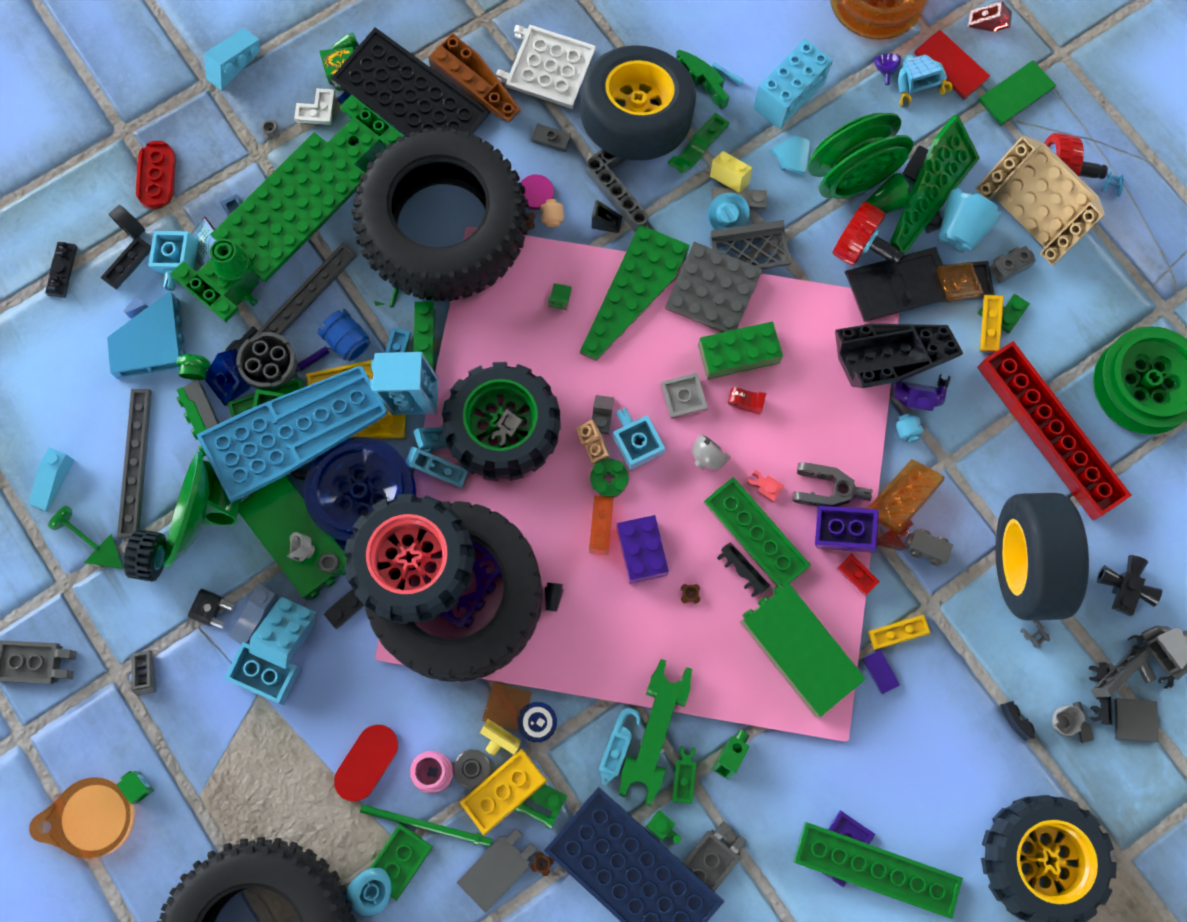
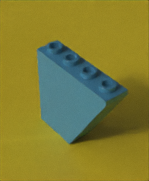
M167 292L107 337L110 373L116 379L179 369L176 360L179 356L185 354V351L182 350L184 336L180 331V326H182V318L178 313V309L181 308L180 301L172 292Z

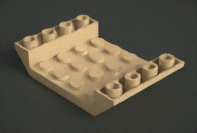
M1025 135L1014 144L975 188L983 197L989 200L995 198L1044 247L1040 254L1052 266L1105 215L1099 196L1046 144Z

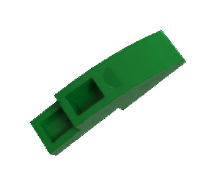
M682 50L676 51V59L689 71L695 87L701 84L703 90L710 94L715 105H718L721 110L727 107L729 96L723 90L725 80L721 75L697 56Z

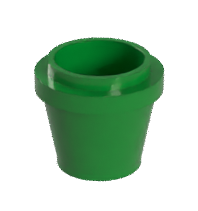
M219 239L211 245L210 263L217 277L225 281H234L247 273L250 267V257L242 246L234 244L229 239Z

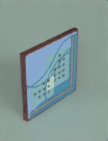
M206 217L201 220L191 233L199 240L196 259L201 266L211 258L210 248L216 241L210 235L215 228Z

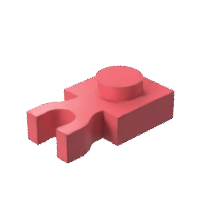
M755 470L752 475L756 476L758 480L752 481L749 478L747 484L758 487L757 493L774 502L784 485L769 475L764 479L761 473Z

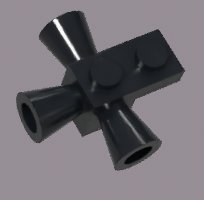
M1129 555L1127 572L1120 575L1106 565L1100 569L1096 582L1114 586L1112 593L1116 596L1112 609L1128 616H1133L1139 598L1153 607L1158 604L1162 596V589L1144 585L1146 579L1140 577L1148 564L1146 559Z

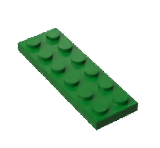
M734 477L704 500V504L776 587L780 584L783 586L790 584L811 566Z

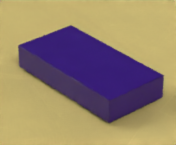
M881 649L862 659L881 695L900 686Z

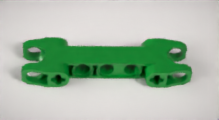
M660 659L647 688L646 695L655 699L637 758L626 757L621 772L619 796L625 797L630 784L636 781L644 783L647 786L645 804L650 806L661 788L666 768L657 766V762L674 706L676 704L685 707L691 689L692 669L686 667L681 680L671 683L665 678L666 660Z

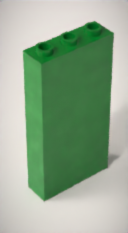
M287 476L258 489L240 503L239 514L305 600L315 599L320 595L319 591L325 587L329 588L340 575H346L344 569L346 566L344 550ZM293 532H298L311 538V545L315 546V551L311 558L306 557L302 562H298L286 557L290 552L289 537ZM332 553L339 559L337 571L327 574L319 568L318 562L323 554Z
M780 584L773 590L774 594L770 598L765 596L757 603L759 607L754 611L752 609L746 611L742 615L744 619L740 623L813 715L821 717L866 680V678L790 584L785 586Z

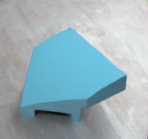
M792 136L772 148L770 152L777 157L781 170L786 168V170L803 175L806 172L810 140Z

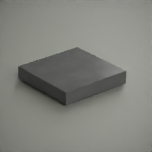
M1114 699L1115 739L1158 742L1157 701Z

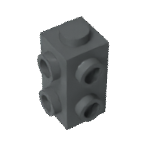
M1027 246L1020 249L1016 247L1008 255H1000L995 258L990 270L1000 284L1029 269L1036 261L1035 256Z
M916 529L912 534H908L905 544H907L906 551L910 552L911 556L927 559L934 566H942L947 563L953 548V544L949 543L948 539L934 537L930 535L929 531L924 529Z

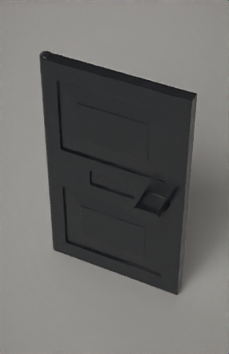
M937 247L906 254L901 258L898 265H895L892 261L884 260L844 272L864 322L952 299L956 296Z

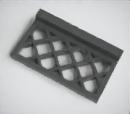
M784 220L712 230L710 232L712 249L718 251L716 245L724 244L728 247L724 254L727 255L730 250H733L739 254L736 259L743 257L750 262L749 264H754L758 268L769 269L789 266L791 264L784 231ZM781 235L782 242L779 246L770 241L773 236ZM755 239H761L765 242L760 249L752 244ZM742 241L746 244L742 252L734 247L736 242ZM767 244L776 249L771 256L762 251ZM748 247L757 251L753 259L744 254ZM779 251L785 256V261H777L773 257ZM759 254L768 259L765 264H759L755 261Z

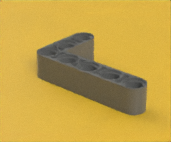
M602 149L588 159V176L634 231L637 230L639 225L647 227L648 215L611 171V169L626 159L616 157ZM617 192H618V193H620L621 195L616 196V195H614L613 193H617ZM625 206H631L632 208L626 209ZM641 219L643 222H636L635 220Z

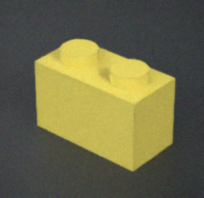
M722 151L712 160L710 177L740 193L750 184L753 167Z

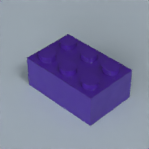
M818 506L815 536L816 548L877 553L878 509Z
M652 515L617 523L616 529L629 584L668 576L669 570L656 516Z

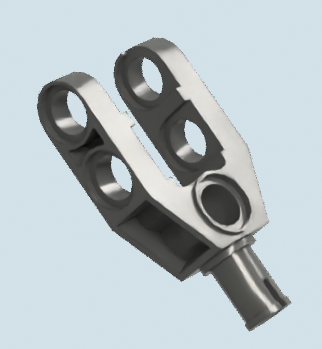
M806 462L798 463V475L833 481L834 487L830 497L816 495L815 492L804 493L794 491L793 502L815 507H837L850 503L853 498L871 501L873 489L855 487V480L838 468ZM838 487H844L847 490V493H840L838 491Z

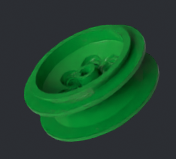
M895 113L868 114L843 125L826 137L817 146L807 165L808 172L812 176L824 177L819 185L820 194L825 198L843 199L852 197L875 187L901 168L912 151L914 143L911 137L907 135H896L902 123L900 117Z
M1148 326L1130 330L1110 345L1100 355L1093 372L1094 393L1105 414L1122 428L1146 435L1168 432L1187 421V339L1172 330Z

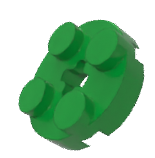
M604 459L593 466L590 474V483L593 490L605 498L617 497L628 485V471L621 461ZM607 474L615 477V479H612V483L604 480Z

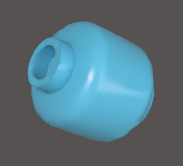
M913 413L899 417L896 428L900 439L908 440V443L918 441L919 436L924 432L920 418L913 415Z

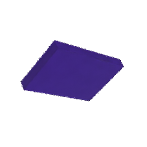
M839 810L828 828L830 831L870 844L875 836V833L841 810ZM824 874L843 888L847 883L841 879Z

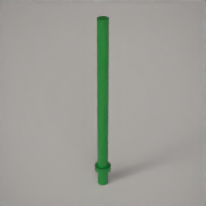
M362 805L360 813L470 841L476 846L481 844L491 847L492 838L481 836V833L478 832L473 834Z

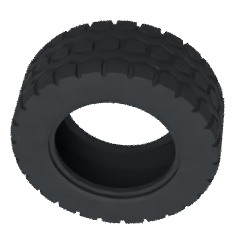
M447 501L441 503L447 508L454 510L462 519L471 536V541L487 549L501 569L503 597L491 621L471 635L447 639L428 634L420 629L415 622H409V624L394 623L389 619L379 617L366 606L365 610L372 630L381 644L406 667L427 678L445 682H464L488 676L496 670L505 667L525 648L526 643L531 639L536 629V624L541 614L542 582L534 552L527 539L524 538L521 531L513 523H510L503 515L496 511L493 512L485 506L471 505L470 502L455 501L454 503ZM420 529L418 536L420 542L427 532ZM395 534L388 539L395 546L398 543L400 544ZM406 538L404 545H412L414 538ZM425 545L423 548V552H431L433 550V545ZM474 547V551H477V552H480L481 554H483L481 551H479L478 549H476V548ZM389 552L388 559H394L398 552ZM409 554L408 558L405 560H407L408 563H411L412 558L415 557ZM378 563L379 570L391 566L390 563ZM394 571L391 574V579L397 580L401 576V571ZM404 580L397 589L404 590L406 581Z

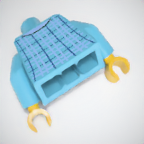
M912 54L908 55L903 62V68L898 76L899 92L902 93L899 105L902 107L904 104L903 99L908 101L909 106L912 98L907 94V91L914 93L942 84L939 88V93L944 95L946 89L950 92L952 84L946 81L947 76L942 64L932 60L927 55L914 57Z

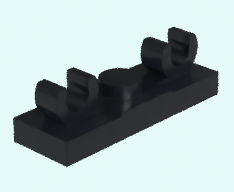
M136 236L100 278L117 290L151 252V245Z
M57 242L45 291L47 296L66 298L77 251L76 244Z
M731 542L721 549L723 553L717 559L720 560L723 557L728 559L727 564L724 565L725 568L732 565V563L734 564L733 566L736 568L738 575L749 581L744 588L754 587L755 591L751 594L752 597L758 593H763L771 586Z
M1099 662V668L1097 666H1089V670L1097 671V675L1089 677V680L1094 682L1101 681L1110 672V664ZM1111 696L1096 697L1099 703H1101V708L1098 706L1090 707L1091 710L1099 712L1098 717H1091V720L1094 722L1101 721L1104 725H1113Z

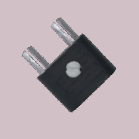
M202 588L189 610L188 618L207 626L214 625L223 629L224 626L214 623V621L222 625H226V623L215 618L221 607L232 611L233 608L231 607H234V604L225 601L224 597Z

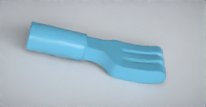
M713 62L712 68L721 77H727L741 86L744 79L728 72L725 68Z

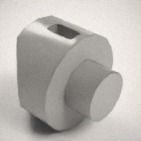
M293 532L289 537L290 552L286 557L298 562H302L306 557L311 558L315 551V546L311 545V538L298 532Z

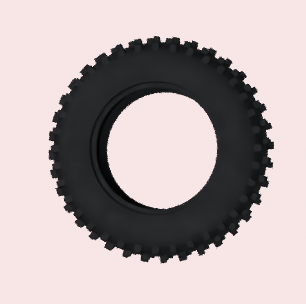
M427 128L423 129V133L413 131L409 133L410 136L407 138L405 136L397 138V143L386 145V150L383 153L380 151L375 155L376 160L374 163L369 162L366 167L368 170L365 174L362 173L360 177L362 182H359V186L355 190L358 195L354 197L353 206L356 209H352L353 220L356 222L352 224L354 231L359 234V236L355 237L357 244L364 247L361 250V254L367 260L371 259L369 262L370 268L374 271L379 270V276L384 281L389 279V283L392 284L393 288L398 289L401 287L400 290L409 296L413 293L414 297L419 296V299L422 300L426 296V300H432L433 298V301H439V299L440 301H445V298H448L449 301H453V298L454 300H459V296H462L463 299L473 296L472 292L474 291L477 294L485 290L484 286L487 284L490 287L494 285L498 276L502 278L508 271V266H513V260L515 261L521 252L519 248L524 246V235L528 233L525 221H529V213H526L524 208L529 207L525 195H522L525 194V187L521 182L518 183L520 177L517 171H511V162L508 158L503 160L504 155L499 149L494 151V146L486 140L482 142V138L473 134L470 137V133L466 131L463 133V131L458 130L456 133V129L451 128L450 131L443 129L442 131V128H437V131L429 129L428 132ZM447 184L464 188L474 194L485 207L484 218L477 230L462 242L447 247L421 245L408 238L398 228V218L405 203L418 191L434 185Z
M257 837V842L254 840L248 842L247 838L240 839V845L237 844L233 847L231 843L223 845V851L217 854L215 851H210L207 853V860L202 863L200 860L196 861L193 864L194 870H191L188 874H182L180 877L182 883H178L176 888L171 889L169 894L172 897H169L166 901L168 904H163L161 908L165 912L160 914L159 919L162 921L157 922H215L224 905L233 896L246 888L252 887L267 889L283 897L296 911L300 922H357V918H354L350 912L352 911L350 907L353 906V903H347L346 901L347 888L345 884L339 885L340 877L336 871L329 872L328 868L330 865L325 859L321 858L317 861V855L313 853V850L307 849L303 852V847L299 846L296 842H291L288 846V842H281L282 838H275L272 843V840H265V837Z

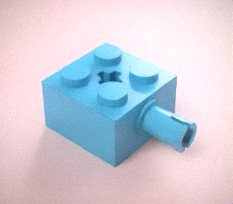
M154 231L148 266L158 274H165L163 285L165 290H175L176 280L170 273L182 261L194 269L199 240L188 231Z
M622 408L623 411L621 409L618 410L616 415L623 427L613 431V440L631 471L664 455L665 447L648 415L633 422L627 408ZM638 441L639 443H642V445L639 446L638 444H635V442Z

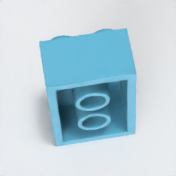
M280 597L251 636L249 653L286 669L314 629L317 612Z
M242 642L224 679L284 705L302 668L289 663L286 669L250 654V645Z

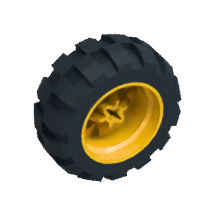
M1039 795L1015 800L1012 802V805L1002 808L992 818L994 824L990 830L985 831L982 845L985 846V858H981L983 874L988 875L990 891L997 901H1001L1006 906V910L1009 913L1027 922H1087L1097 915L1096 908L1100 904L1106 905L1113 892L1109 888L1111 878L1116 879L1117 862H1111L1110 851L1114 850L1109 834L1101 831L1099 828L1101 822L1089 810L1081 809L1077 802L1064 797ZM1058 831H1060L1064 835L1056 843L1054 841ZM1031 832H1033L1032 839L1029 836ZM1041 834L1046 836L1045 844H1042L1040 841ZM1024 842L1029 846L1027 853H1024L1022 850ZM1060 846H1062L1064 849V854L1062 857H1060L1058 854L1060 852ZM1020 855L1024 856V860H1020ZM1048 857H1051V859H1052V860L1049 862L1050 865H1049V864H1046V861H1048ZM1066 860H1075V867L1066 865L1068 864ZM1024 863L1028 866V872L1025 875L1021 869ZM1060 867L1064 871V875L1062 878H1059L1061 872ZM1042 876L1046 879L1044 887H1041L1039 884ZM1031 878H1032V887L1028 884V882H1029V880H1030ZM1054 881H1057L1061 886L1062 892L1057 893Z

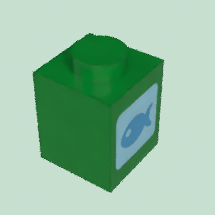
M140 771L125 773L121 777V781L116 784L130 804H138L154 791Z

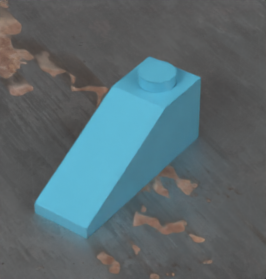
M411 446L404 463L462 488L469 472L458 465Z
M49 447L39 464L28 504L48 511L75 460L67 454Z

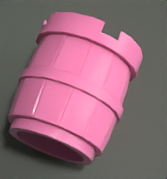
M426 751L414 759L410 768V777L413 784L419 790L426 793H438L445 790L451 783L453 766L444 754L436 751ZM430 767L433 769L438 768L436 778L428 776Z

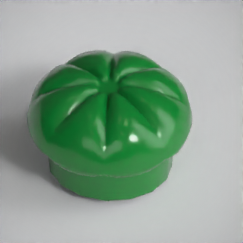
M183 354L176 360V364L179 366L178 375L184 379L204 380L206 379L207 370L211 368L210 361L201 355Z

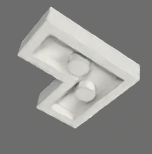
M317 88L314 104L296 103L295 122L331 125L335 90Z

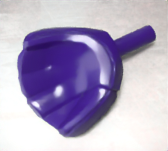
M889 53L874 58L877 70L886 75L885 85H890V75L894 74L900 65L901 56L898 54Z

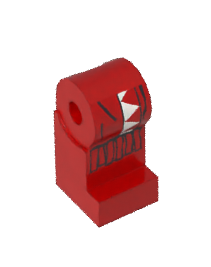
M733 387L730 390L727 403L744 411L761 414L766 393H756Z

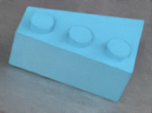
M242 28L205 52L206 79L222 91L260 53L259 39L245 28Z

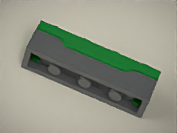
M198 380L177 389L179 394L177 397L178 403L181 407L185 408L186 413H184L187 422L192 424L194 429L191 432L194 438L198 440L197 434L219 424V420L203 385ZM202 445L198 446L200 452H203V457L207 456Z

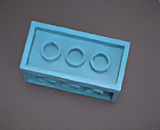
M804 39L759 85L753 109L781 130L825 84L833 59L807 39Z
M422 352L375 353L374 360L371 362V368L374 373L373 379L370 380V388L392 415L437 414L438 377Z

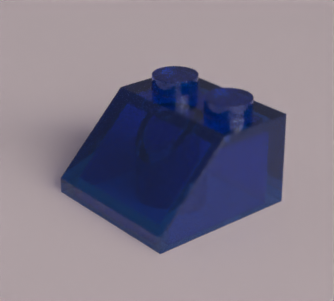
M236 349L218 353L206 372V379H204L224 406L228 405L227 402L237 399L251 387L239 372L236 362L238 354ZM246 369L247 377L251 380L255 379Z

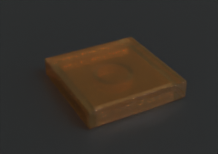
M972 262L940 266L936 269L948 302L977 298L984 294Z
M493 682L482 721L486 722L489 719L501 727L521 732L523 718L528 710L532 693Z

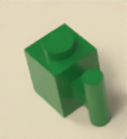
M658 810L646 827L661 840L667 836L674 843L681 842V837L672 830L675 823Z

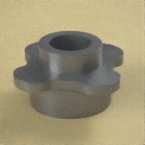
M267 120L260 125V128L263 130V138L269 139L272 136L277 137L280 135L277 121Z

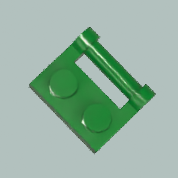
M544 784L528 799L552 811L550 817L525 805L526 800L514 811L522 812L546 825V828L551 830L567 795Z

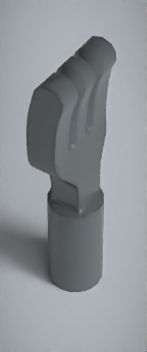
M1081 701L1073 703V706H1077L1083 711ZM1086 721L1082 723L1081 732H1079L1081 743L1094 740L1091 726Z

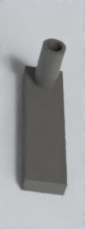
M1150 646L1132 648L1091 690L1093 696H1112L1137 669L1145 683L1154 681L1156 676L1147 661L1153 654Z

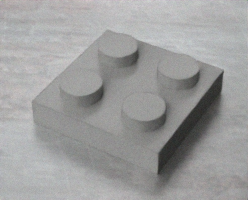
M698 373L661 381L660 385L670 419L707 410L708 407Z

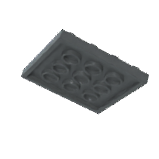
M693 242L665 309L720 332L736 330L762 269Z

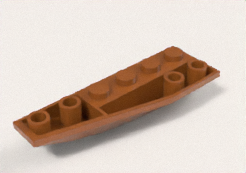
M452 33L429 56L430 67L476 100L495 116L510 123L521 111L520 107L482 57L455 34Z

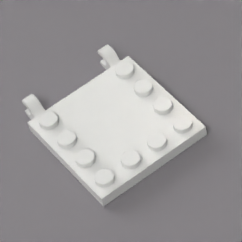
M516 25L514 37L524 40L510 73L498 69L496 73L498 80L502 84L506 83V88L573 109L584 77L596 51V46L533 25H529L528 29Z

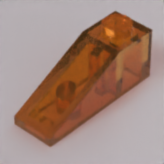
M594 496L589 553L609 554L613 497Z

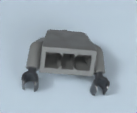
M1154 626L1141 632L1142 635L1140 636L1133 635L1129 637L1128 640L1132 638L1137 640V645L1132 646V648L1140 646L1142 641L1146 640L1145 646H1150L1153 652L1152 655L1167 675L1171 674L1169 677L1163 676L1158 679V683H1163L1165 680L1168 681L1164 689L1172 688L1174 680H1179L1187 673V631H1181L1178 627L1171 629L1168 626Z

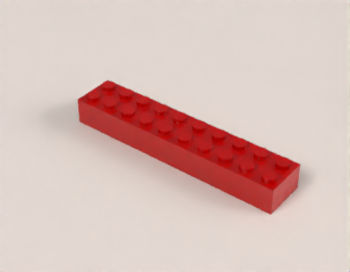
M1014 341L990 355L978 365V370L1092 521L1132 496Z

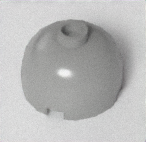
M702 433L692 447V454L696 459L694 463L702 470L705 467L710 470H718L731 457L726 452H721V447Z

